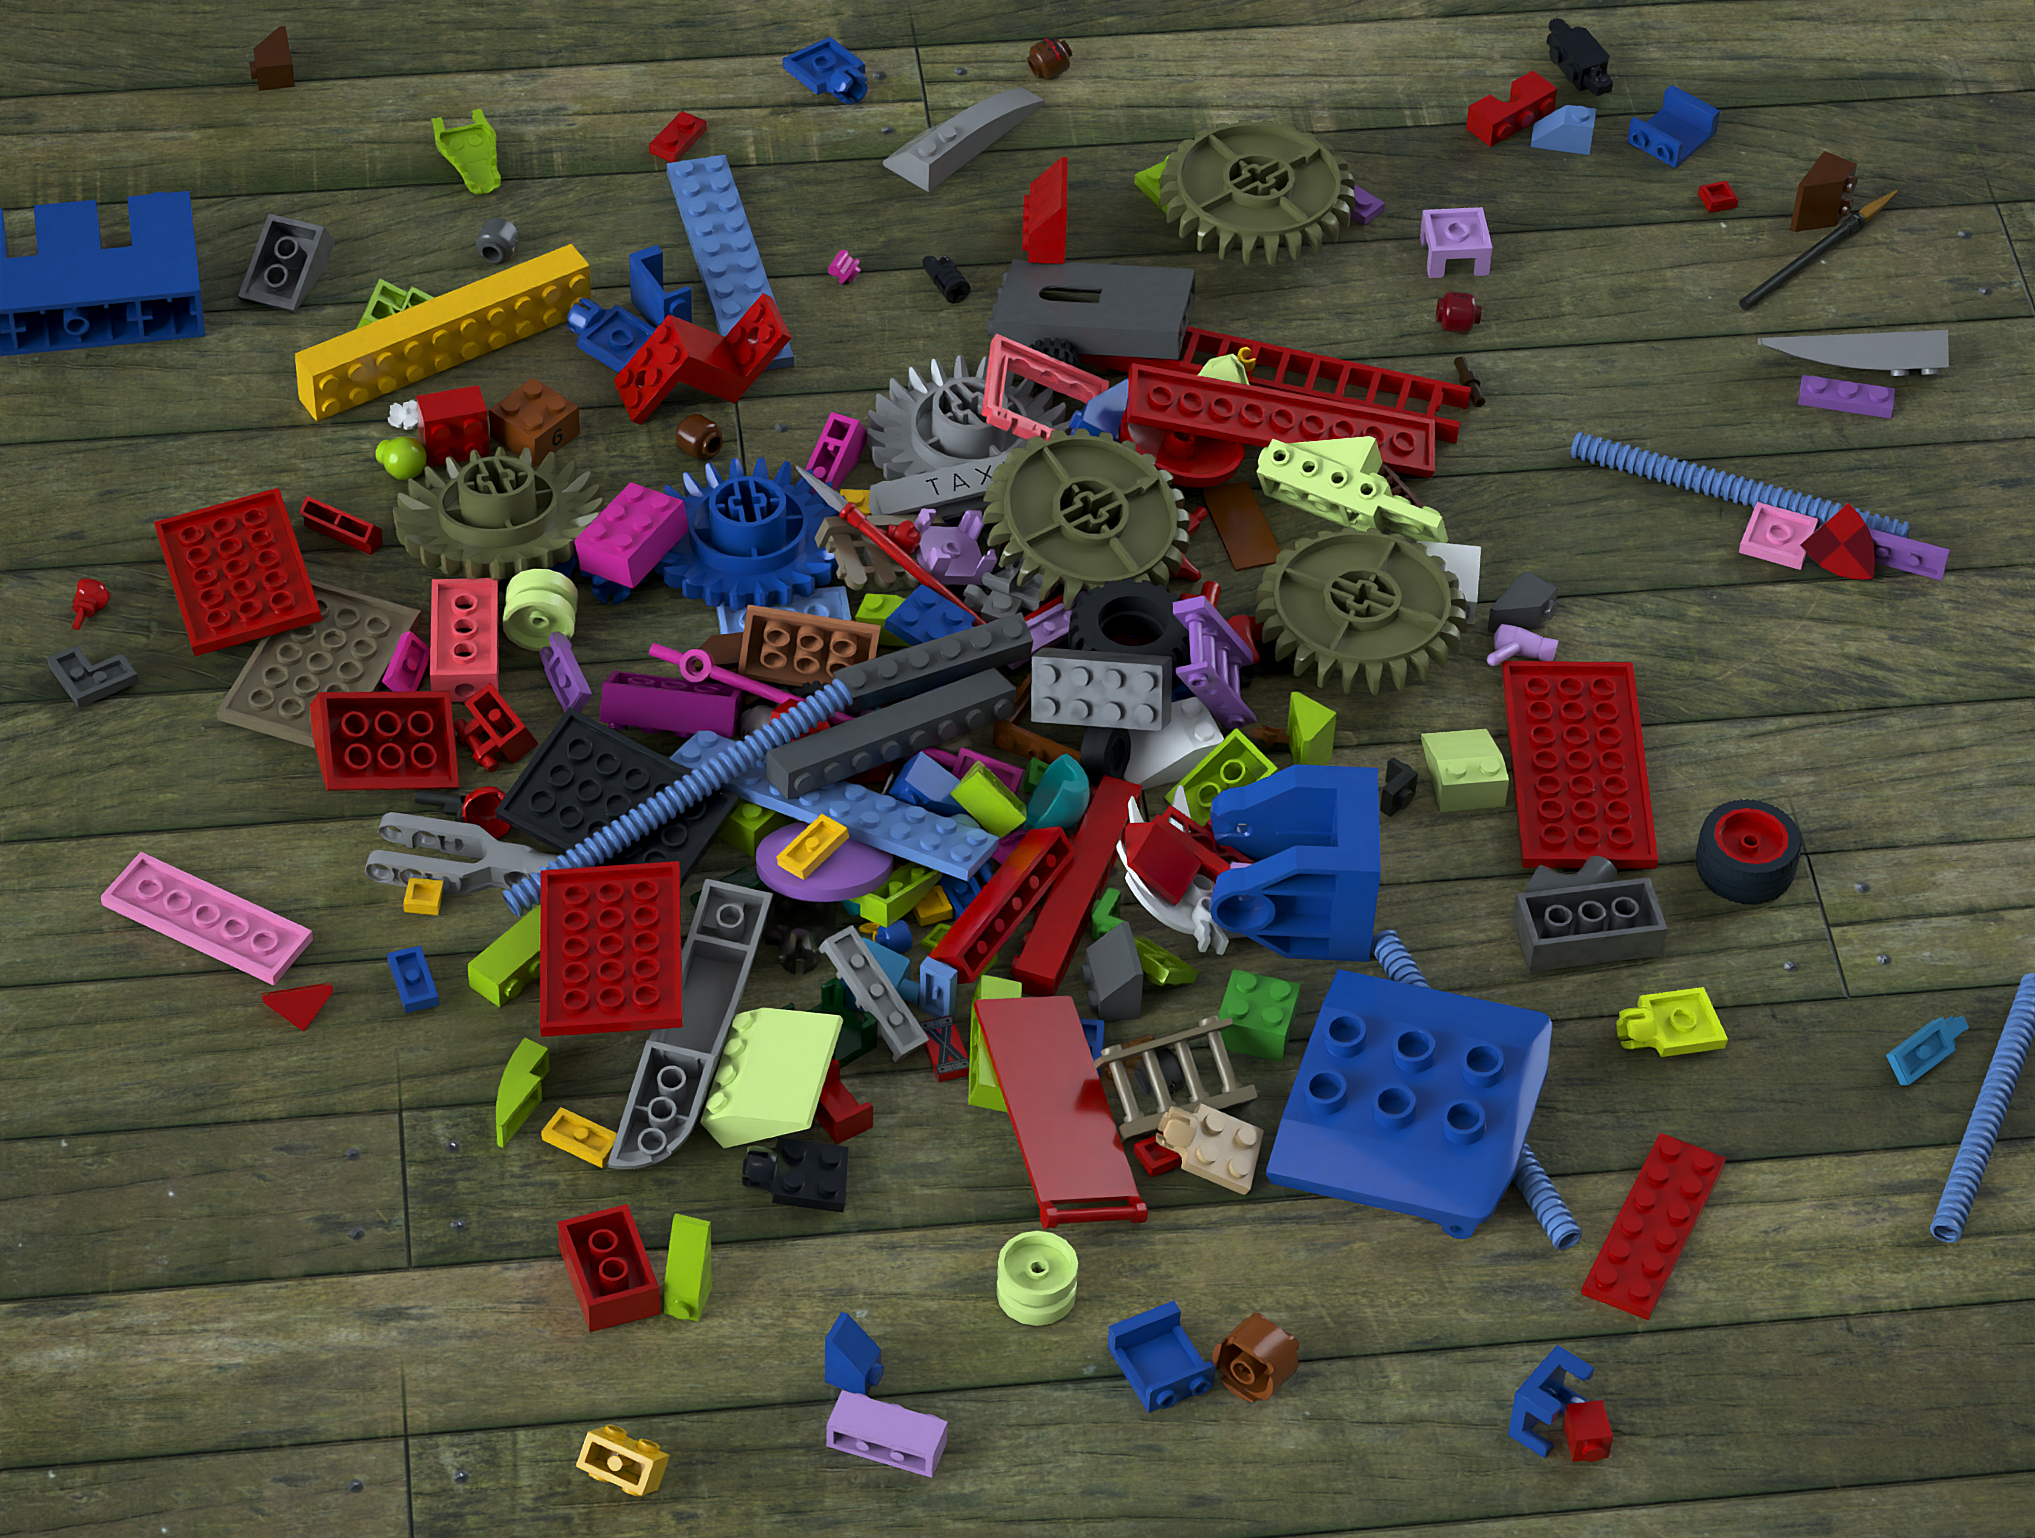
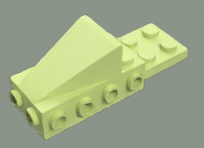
M1367 436L1287 444L1272 439L1269 447H1264L1260 453L1257 475L1265 496L1343 526L1353 527L1356 531H1367L1369 528H1376L1383 534L1384 530L1388 529L1416 541L1448 542L1443 518L1438 511L1427 506L1421 509L1411 505V502L1404 497L1392 496L1387 480L1377 474L1383 462L1376 438Z

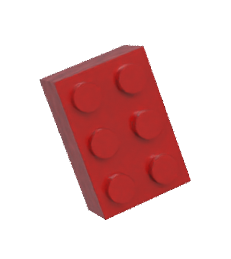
M628 1204L557 1222L559 1250L589 1332L660 1314L659 1285Z

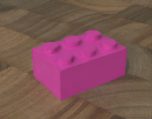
M630 482L574 540L580 570L633 589L689 531L684 501Z

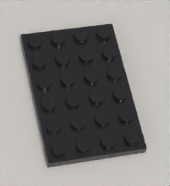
M569 707L494 812L496 818L567 855L566 851L568 849L575 850L576 844H584V839L587 837L592 839L596 831L599 833L603 832L602 828L604 826L611 827L612 821H620V816L623 814L628 816L631 809L637 810L640 803L647 804L648 798H656V793L659 791L664 793L665 787H673V783L676 780L681 782L684 775L690 776L692 773L691 770ZM723 787L717 791L713 789L711 790L712 794L708 797L706 795L702 796V801L697 802L695 800L694 806L691 808L684 807L685 811L683 813L677 812L674 819L667 818L666 824L662 825L659 823L658 829L655 831L650 829L649 835H641L638 842L631 841L630 847H622V852L619 854L614 852L613 858L608 859L606 857L602 865L597 863L595 867L679 861L680 885L682 888L741 803L740 796Z

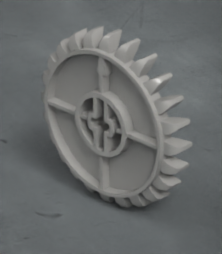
M958 355L954 366V377L951 378L946 377L940 362L935 358L931 362V382L926 383L916 368L911 366L909 367L908 378L910 392L892 377L889 387L891 401L880 393L876 394L875 407L877 413L871 410L868 411L869 428H867V444L869 449L872 450V460L875 466L883 469V476L887 481L905 478L912 474L935 471L942 467L961 465L972 460L995 457L1002 453H1009L1014 448L1025 449L1028 440L1012 434L1013 428L1010 427L1008 431H1004L986 423L987 417L981 415L989 357H983L976 377H969L963 355ZM1007 370L1002 408L1054 430H1061L1070 436L1071 428L1068 427L1070 420L1064 422L1066 404L1063 402L1051 408L1054 390L1046 388L1033 398L1036 382L1025 378L1016 388L1013 386L1014 373Z

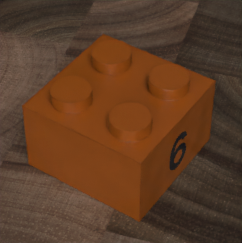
M532 377L489 409L490 437L519 456L525 447L530 448L532 465L536 467L542 463L549 452L555 453L580 434L579 406Z

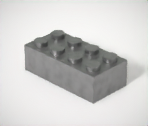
M1041 648L1032 656L1031 722L1162 731L1171 722L1172 657L1056 648Z
M1649 877L1518 893L1516 895L1513 923L1529 972L1663 955L1667 926Z

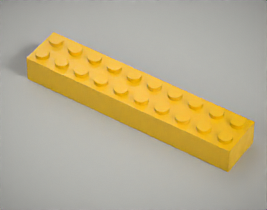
M569 244L295 353L299 400L316 422L566 322L568 321L567 316L575 303L584 309H588L578 301L582 298L591 300L590 265L576 248Z

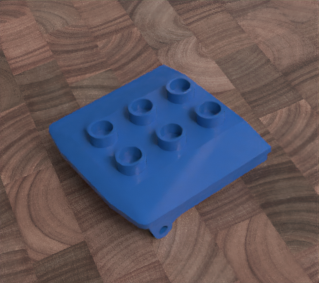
M1338 969L1321 1006L1279 1125L1266 1170V1177H1269L1270 1184L1421 1217L1441 1225L1443 1231L1451 1237L1468 1239L1472 1236L1477 1224L1484 1223L1492 1217L1514 1178L1548 1073L1552 1036V1022L1549 1016L1543 1012Z

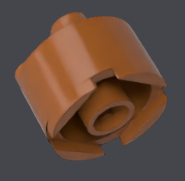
M1253 1313L1250 1317L1240 1322L1214 1348L1212 1361L1216 1368L1220 1367L1224 1374L1221 1381L1234 1395L1248 1402H1255L1257 1399L1266 1401L1296 1372L1298 1368V1355L1296 1351L1299 1349V1343L1294 1335L1284 1332L1277 1325L1267 1320L1263 1314Z

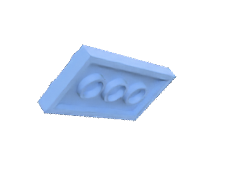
M845 586L815 589V594L809 597H801L795 594L793 595L792 604L769 606V608L851 620ZM724 601L720 606L716 607L720 634L744 632L747 608L731 610L730 606H725Z

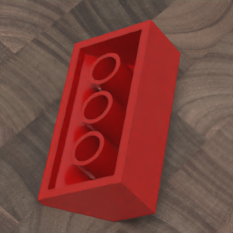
M1061 157L1030 183V195L1024 194L1022 251H1028V263L1065 264L1068 157Z

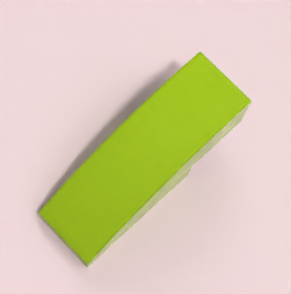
M525 1037L507 1064L498 1090L496 1131L497 1145L502 1148L506 1146L542 1101L541 1081L550 1071L548 1048Z

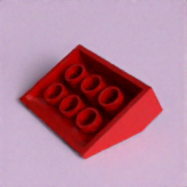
M450 691L319 692L310 703L312 736L326 791L458 789L460 787Z

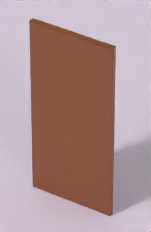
M1249 481L1200 490L1235 571L1276 564V556L1280 553V549Z

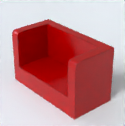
M833 1059L830 1062L814 1116L836 1145L873 1128V1106L870 1102L862 1105L857 1103L840 1081V1063L837 1059Z

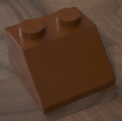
M1824 151L1798 185L1790 230L1799 232L1833 227L1837 225L1843 216L1847 217L1854 202L1850 197L1858 182V178L1855 177L1857 164Z

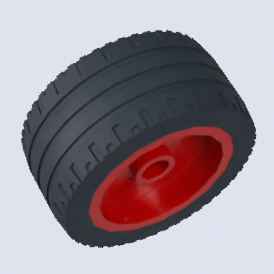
M1749 799L1723 803L1709 813L1699 834L1696 850V867L1699 877H1701V880L1713 893L1729 901L1741 904H1761L1774 900L1787 891L1796 875L1801 852L1800 832L1792 818L1772 804Z

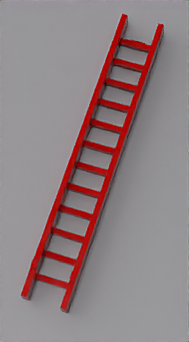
M1187 326L1181 347L1187 349L1183 361L1161 358L1080 354V362L1096 365L1097 369L1104 371L1110 368L1129 372L1132 363L1198 375L1204 366L1192 364L1196 351L1214 354L1217 357L1229 354L1238 356L1241 348L1248 347L1251 349V356L1243 359L1250 360L1255 358V366L1260 364L1278 368L1274 381L1252 377L1255 367L1251 371H1245L1249 384L1252 386L1434 419L1435 439L1457 444L1461 422L1436 417L1435 413L1436 411L1439 412L1441 404L1467 409L1471 387L1190 326ZM1286 370L1308 375L1304 388L1282 383ZM1320 377L1338 381L1335 394L1313 390L1316 378ZM1347 384L1369 388L1365 401L1344 397ZM1377 391L1398 394L1399 398L1396 408L1374 403ZM1408 397L1430 401L1427 413L1422 414L1404 410Z

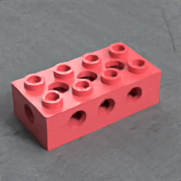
M432 579L431 691H450L451 702H466L489 683L499 693L498 579ZM469 628L472 631L462 632L459 629ZM461 652H469V653H471V655H469V656H462V655H459V653H461Z

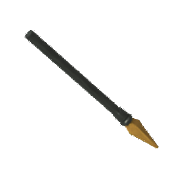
M1895 190L1864 206L1859 212L1852 213L1850 217L1841 223V226L1739 301L1740 307L1743 310H1748L1844 237L1851 235L1858 229H1862L1865 223L1871 220L1898 191Z

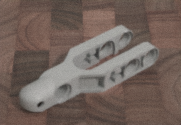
M390 812L382 816L377 832L385 840L406 844L408 848L419 846L439 849L441 853L481 858L482 860L470 864L376 850L369 854L364 871L368 878L375 882L407 887L409 877L441 880L444 884L443 893L465 896L488 887L512 890L513 884L517 883L520 885L524 877L529 879L532 872L539 873V868L542 866L548 867V862L551 860L556 862L558 855L539 853L526 845L497 841L479 825ZM387 826L396 827L400 829L401 832L393 831L389 829ZM420 831L429 832L433 834L434 837L426 836L422 834ZM374 864L384 865L389 869L383 870L376 867ZM408 869L417 870V871L421 872L422 874H421V875L413 874V873L409 872Z

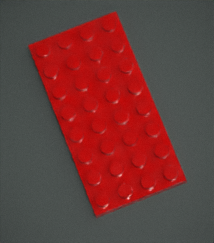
M1502 662L1501 674L1522 868H1538L1540 865L1547 868H1582L1589 857L1601 856L1609 860L1615 868L1657 869L1659 859L1633 662Z

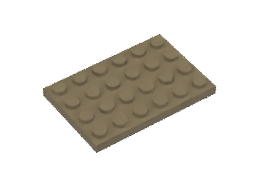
M310 579L321 612L322 621L263 637L217 710L218 720L315 748L312 736L310 703L319 692H378L383 685L382 680L401 635L408 631L414 633L421 621V610Z

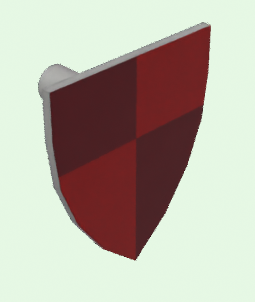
M1848 502L1804 540L1800 546L1822 568L1836 575L1851 579H1873L1875 568L1874 543L1867 525Z

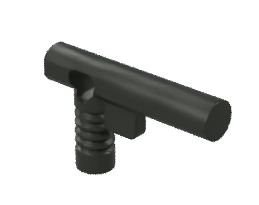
M424 790L416 791L415 803L444 806V814L455 816V822L465 823L462 818V806L466 796Z

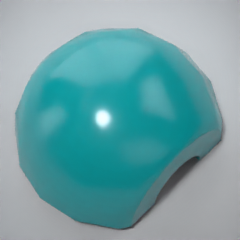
M1067 753L1059 756L1047 768L1032 791L1026 805L1027 818L1022 823V827L1027 831L1061 826L1064 832L1077 824L1090 801L1089 779L1079 763Z

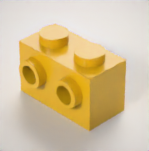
M610 1424L588 1431L576 1467L589 1472V1476L596 1480L619 1485L624 1492L634 1496L642 1497L659 1489L670 1457L669 1454L659 1451L660 1445L646 1439L636 1441L626 1436V1430Z

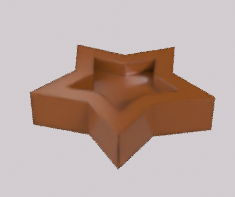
M1263 724L1262 728H1252L1251 737L1263 739L1267 742V747H1273V742L1289 744L1290 735L1285 733L1286 729L1273 728Z

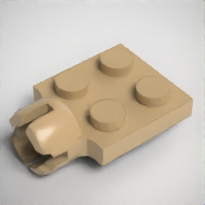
M1202 1103L1195 1108L1194 1113L1176 1106H1171L1168 1110L1169 1112L1164 1113L1157 1129L1162 1131L1164 1135L1156 1133V1142L1160 1146L1177 1152L1182 1157L1181 1169L1242 1195L1250 1191L1264 1133L1263 1129Z

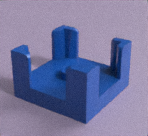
M1559 1345L1549 1353L1515 1392L1508 1436L1543 1458H1546L1552 1451L1554 1444L1532 1430L1540 1420L1551 1425L1558 1412L1565 1415L1566 1404L1588 1402L1584 1397L1564 1385L1566 1371L1582 1381L1590 1380L1594 1372V1367Z

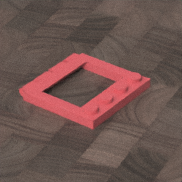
M996 333L990 346L981 415L987 417L986 423L1004 431H1008L1010 427L1013 428L1012 434L1028 440L1038 436L1048 441L1051 431L1054 429L1002 408L1007 370L1023 376L1029 381H1034L1051 388L1057 393L1077 399L1084 404L1108 390L1109 381Z

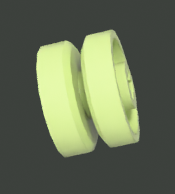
M531 569L514 576L506 589V606L503 613V631L508 639L519 647L531 651H541L544 646L551 647L548 639L554 631L561 632L570 641L575 631V614L578 604V590L573 582L563 574L549 569Z
M1043 1231L1021 1233L1005 1244L1000 1251L997 1270L996 1294L1000 1307L1009 1317L1022 1324L1041 1326L1053 1324L1064 1318L1073 1308L1077 1292L1078 1260L1075 1250L1065 1239L1053 1233Z

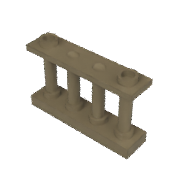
M1218 1015L1200 1020L1198 1022L1200 1027L1126 1049H1122L1121 1044L1101 1050L1102 1056L1093 1062L1094 1068L1110 1066L1126 1117L1123 1118L1125 1123L1117 1128L1121 1143L1160 1131L1157 1129L1164 1113L1169 1112L1168 1110L1171 1106L1178 1107L1177 1103L1171 1100L1155 1052L1161 1049L1175 1046L1191 1097L1188 1098L1190 1103L1178 1108L1194 1113L1195 1108L1202 1103L1223 1112L1249 1104L1258 1098L1254 1084L1242 1087L1241 1082H1237L1220 1033L1233 1024L1231 1017L1220 1020ZM1207 1036L1224 1086L1221 1088L1222 1094L1210 1097L1209 1092L1204 1091L1188 1041ZM1141 1055L1159 1105L1156 1108V1114L1146 1117L1143 1111H1139L1123 1063L1125 1060Z

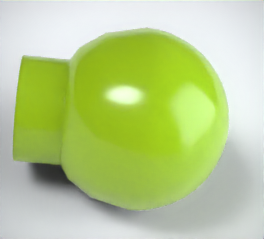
M401 436L393 440H383L376 449L377 461L384 465L386 471L396 479H413L425 468L427 461L426 451L423 445L413 437Z

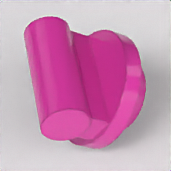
M840 250L828 267V272L832 276H837L840 284H843L845 280L851 283L861 270L857 266L860 260L857 257L852 259L846 250Z

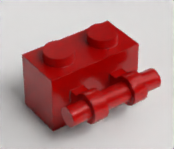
M491 683L464 703L475 718L468 724L464 719H458L453 724L454 729L458 733V740L463 746H468L471 749L473 759L479 766H484L489 773L495 772L499 768L495 754L500 750L514 764L539 744ZM486 731L491 738L483 744L479 739V734Z

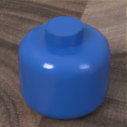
M902 919L897 920L887 928L880 925L875 936L876 943L898 954L910 951L913 944L909 925Z

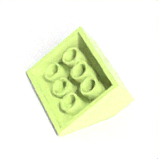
M759 1008L735 1015L700 1121L723 1149L811 1127L843 1023L841 1016L773 1008Z

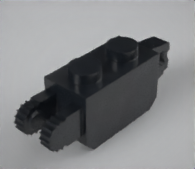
M1553 18V20L1549 21L1548 29H1550L1551 34L1547 35V43L1550 47V59L1561 69L1567 80L1572 82L1579 92L1589 89L1596 96L1612 92L1613 82L1607 73L1610 55L1591 33L1583 27L1571 28L1560 18Z

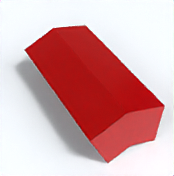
M306 495L298 513L304 517V526L369 555H372L382 545L381 528Z

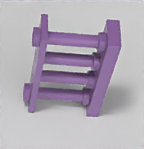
M1205 596L1173 602V615L1189 632L1191 664L1177 667L1176 674L1225 729H1241L1247 724L1256 723L1255 714L1241 700L1239 669L1242 666L1254 664L1251 649Z

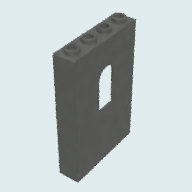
M1012 259L1009 271H1004L1003 286H999L998 302L993 304V318L989 317L987 334L994 338L997 333L1027 347L1031 344L1035 345V341L1039 339L1045 342V338H1051V341H1055L1058 338L1061 339L1063 344L1066 341L1071 344L1070 348L1075 347L1077 354L1178 359L1195 300V269L1065 262V264L1028 263V260ZM1043 290L1101 294L1098 304L1049 301L1039 296Z

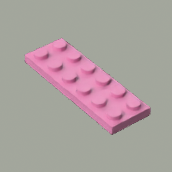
M140 852L101 895L102 906L271 985H275L313 941L312 930L143 852Z

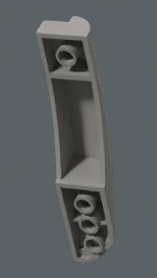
M705 879L682 951L683 1028L653 1029L649 1040L646 1041L607 1164L608 1168L637 1169L653 1165L672 1155L690 1136L711 1087L732 1022L737 1014L772 903L773 893Z

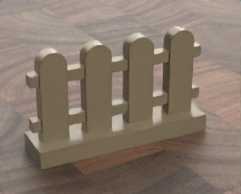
M936 513L930 526L942 527L944 521L941 514ZM919 514L868 515L866 517L877 528L886 530L889 524L899 526L906 520L915 523ZM840 516L824 518L814 539L818 548H826L828 553L834 554L839 566L836 572L838 579H844L848 587L853 590H861L867 578H873L880 588L889 589L894 584L896 577L901 576L904 582L912 588H918L921 585L900 564L896 562L897 565H891L886 552L863 532L846 521L847 519H841ZM857 552L863 553L868 566H862ZM916 554L910 555L918 563Z

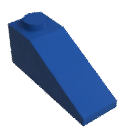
M1128 378L1089 400L1082 411L1076 410L1068 427L1072 428L1070 436L1075 434L1077 428H1083L1089 432L1090 436L1099 437L1101 432L1111 433L1114 441L1128 399Z
M922 751L904 764L888 792L901 802L922 807L926 811L943 817H951L952 815L962 813L974 818L950 795L960 780ZM976 820V822L980 825V828L982 829L983 826Z

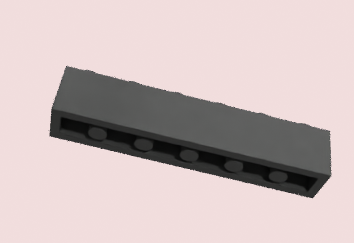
M1022 612L834 671L833 680L836 678L841 680L847 686L853 698V704L850 706L845 704L842 713L851 715L964 679L991 668H999L1030 658L1034 640Z

